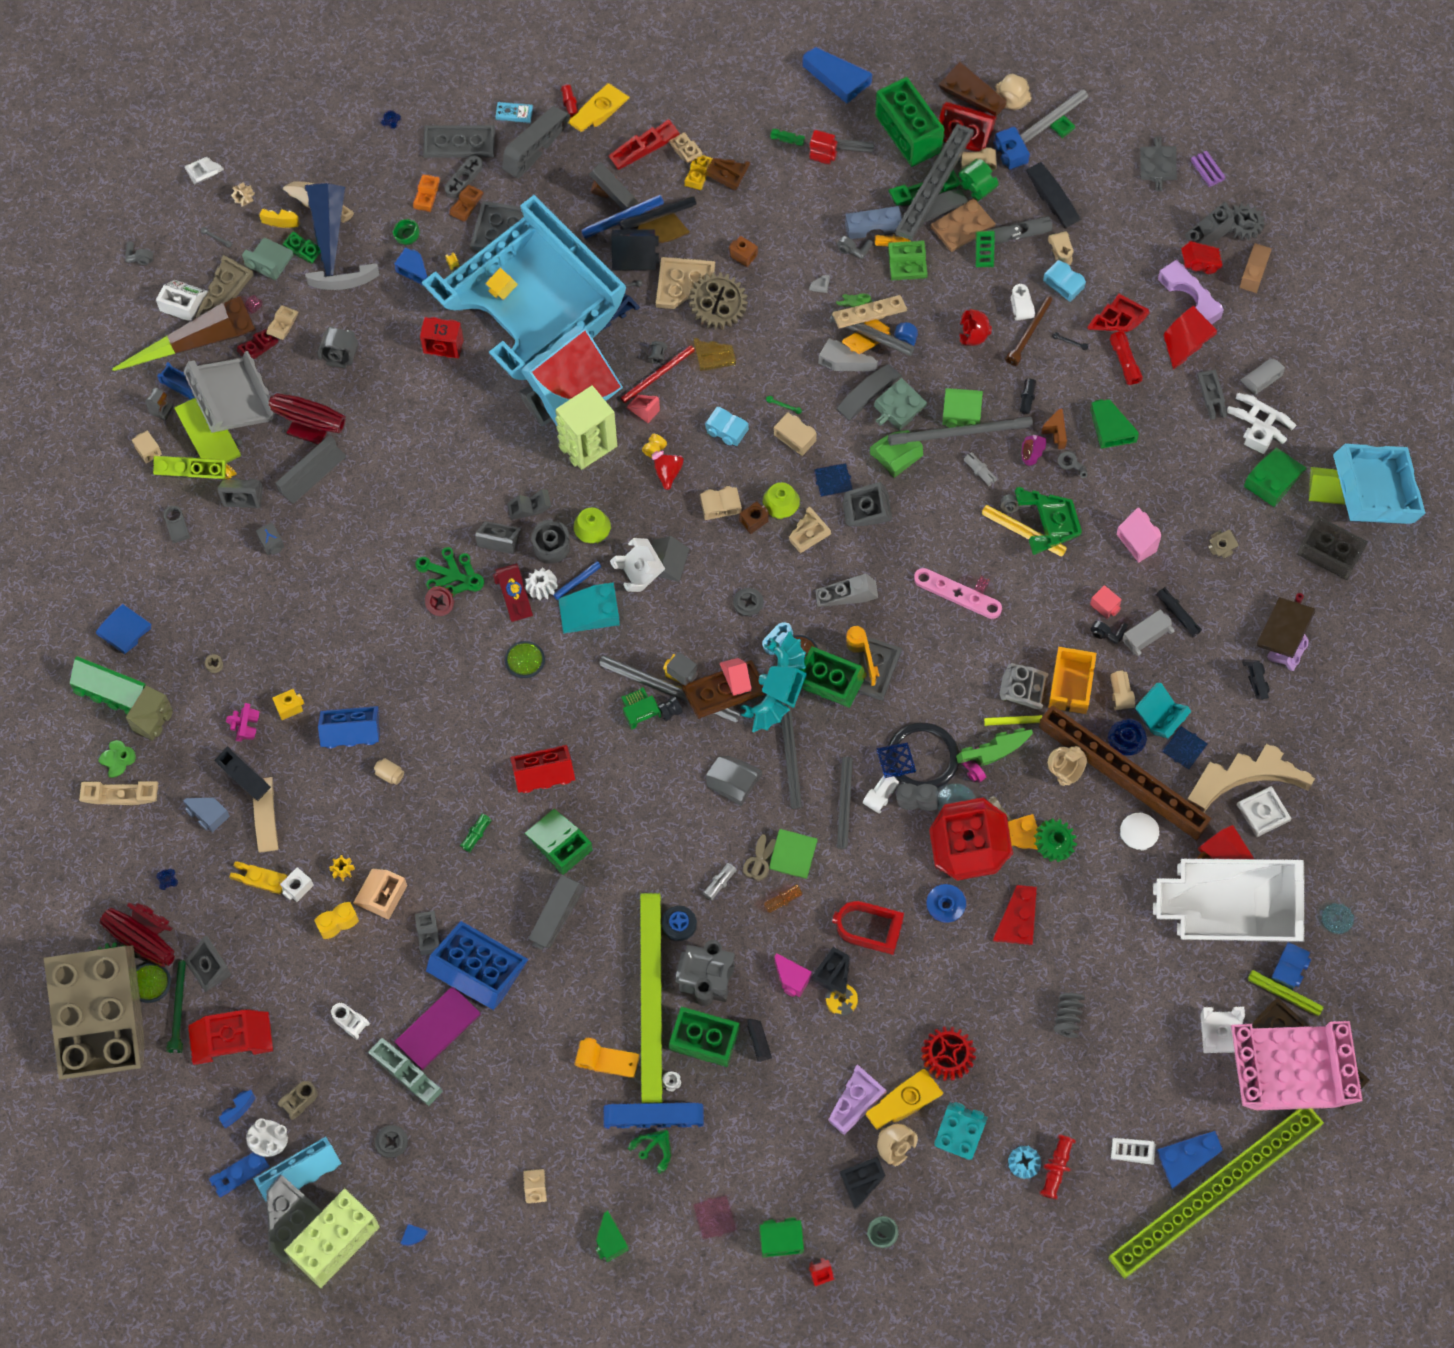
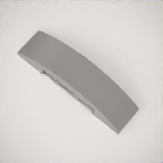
M376 263L359 266L360 272L325 277L324 272L320 271L306 273L305 275L309 286L325 290H342L370 282L379 276V269Z

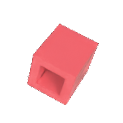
M1104 585L1092 597L1090 605L1108 619L1111 615L1115 616L1120 611L1122 599Z

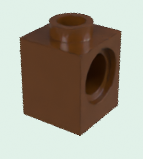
M756 501L739 513V521L752 534L768 523L769 512L764 505L761 506ZM756 515L759 516V518L754 519L752 518V516Z

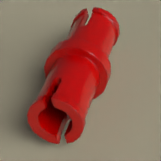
M566 84L562 86L561 92L564 98L563 105L566 107L571 119L578 113L576 107L577 100L573 96L571 85Z

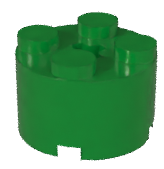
M976 158L958 173L962 180L960 185L965 190L969 189L972 192V198L977 202L997 188L999 183L996 176L994 178L991 176L990 173L993 171L982 159L977 160Z

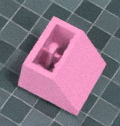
M1137 508L1118 527L1116 534L1138 563L1157 552L1161 539L1160 530L1152 525L1149 516L1142 512L1140 508Z

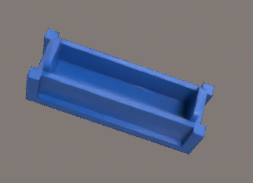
M167 362L162 373L157 375L159 382L189 399L195 398L184 373Z

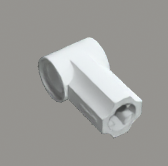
M885 773L875 788L867 793L863 804L880 814L881 808L887 805L888 798L899 785V782L894 776Z

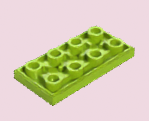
M196 398L175 407V411L200 458L226 460V463L241 456L228 430L211 432Z

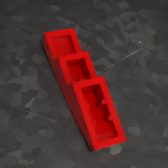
M668 119L656 129L651 127L640 137L636 134L611 153L609 158L618 170L666 145L671 139L680 135V133Z

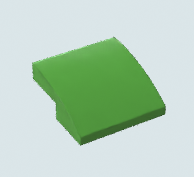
M924 241L888 243L891 280L927 278Z
M780 829L769 869L807 879L818 839Z

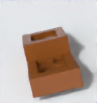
M467 185L459 194V200L452 206L449 215L465 222L484 192L471 185Z

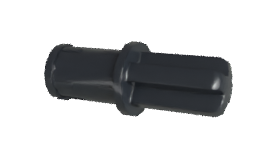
M1031 378L1025 379L1024 390L1020 396L1022 398L1020 412L1022 414L1030 413L1032 400L1035 399L1036 380Z

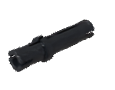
M1166 587L1156 594L1165 604L1166 609L1175 615L1192 637H1195V634L1198 635L1202 631V628L1197 625L1179 604L1180 601L1175 599Z

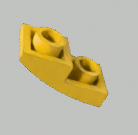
M701 155L694 159L684 186L702 190L707 177L705 172L713 158Z
M262 209L259 214L261 222L270 226L294 228L300 225L298 215L292 211L281 210L278 215L272 210Z

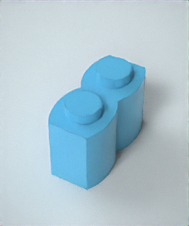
M1060 260L1043 277V281L1070 302L1085 288L1086 284L1085 278L1080 273L1072 271L1069 264Z
M716 407L705 423L709 435L722 438L723 442L730 446L732 444L738 446L749 430L748 423L745 420L732 415L720 407Z

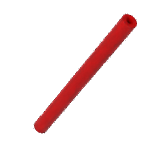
M688 346L620 397V399L624 403L629 401L695 351L693 346Z

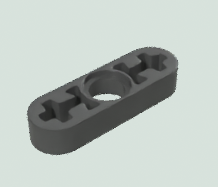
M469 157L447 182L445 192L449 198L459 197V194L482 170V160L479 157ZM471 163H472V164L477 163L478 166H475V165H474V166L471 168ZM461 175L469 176L465 181L459 179ZM456 187V191L450 192V188L454 189Z

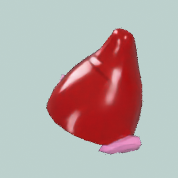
M655 451L652 454V459L654 460L656 473L664 489L670 490L673 480L677 477L683 466L684 458L681 455H663L664 451Z

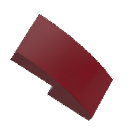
M267 329L253 334L252 340L238 345L237 352L243 358L245 351H248L250 357L254 360L276 345L279 340L272 335L266 334Z

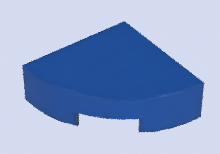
M408 1224L401 1240V1245L410 1246L422 1241L428 1231Z

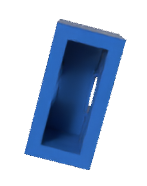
M1015 126L996 133L993 145L996 151L1001 152L1003 165H1007L1010 170L1029 163L1030 153Z

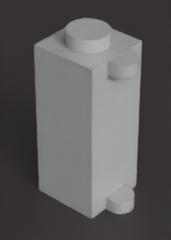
M1159 610L1124 633L1122 641L1133 654L1139 656L1141 655L1140 650L1167 632L1172 634L1175 631L1170 617Z

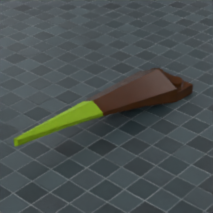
M238 296L214 307L115 366L112 370H120L172 354L230 340L256 329L242 297Z

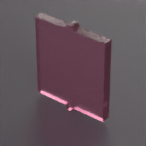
M727 1196L715 1199L709 1198L708 1201L694 1204L703 1240L715 1236L721 1237L722 1234L736 1231Z

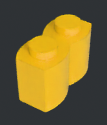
M345 902L336 906L333 911L320 914L314 921L322 938L329 939L336 936L341 930L352 928L359 920L351 903Z

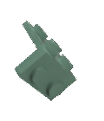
M263 238L254 252L245 250L242 257L245 266L249 269L277 280L293 257V251L267 238Z

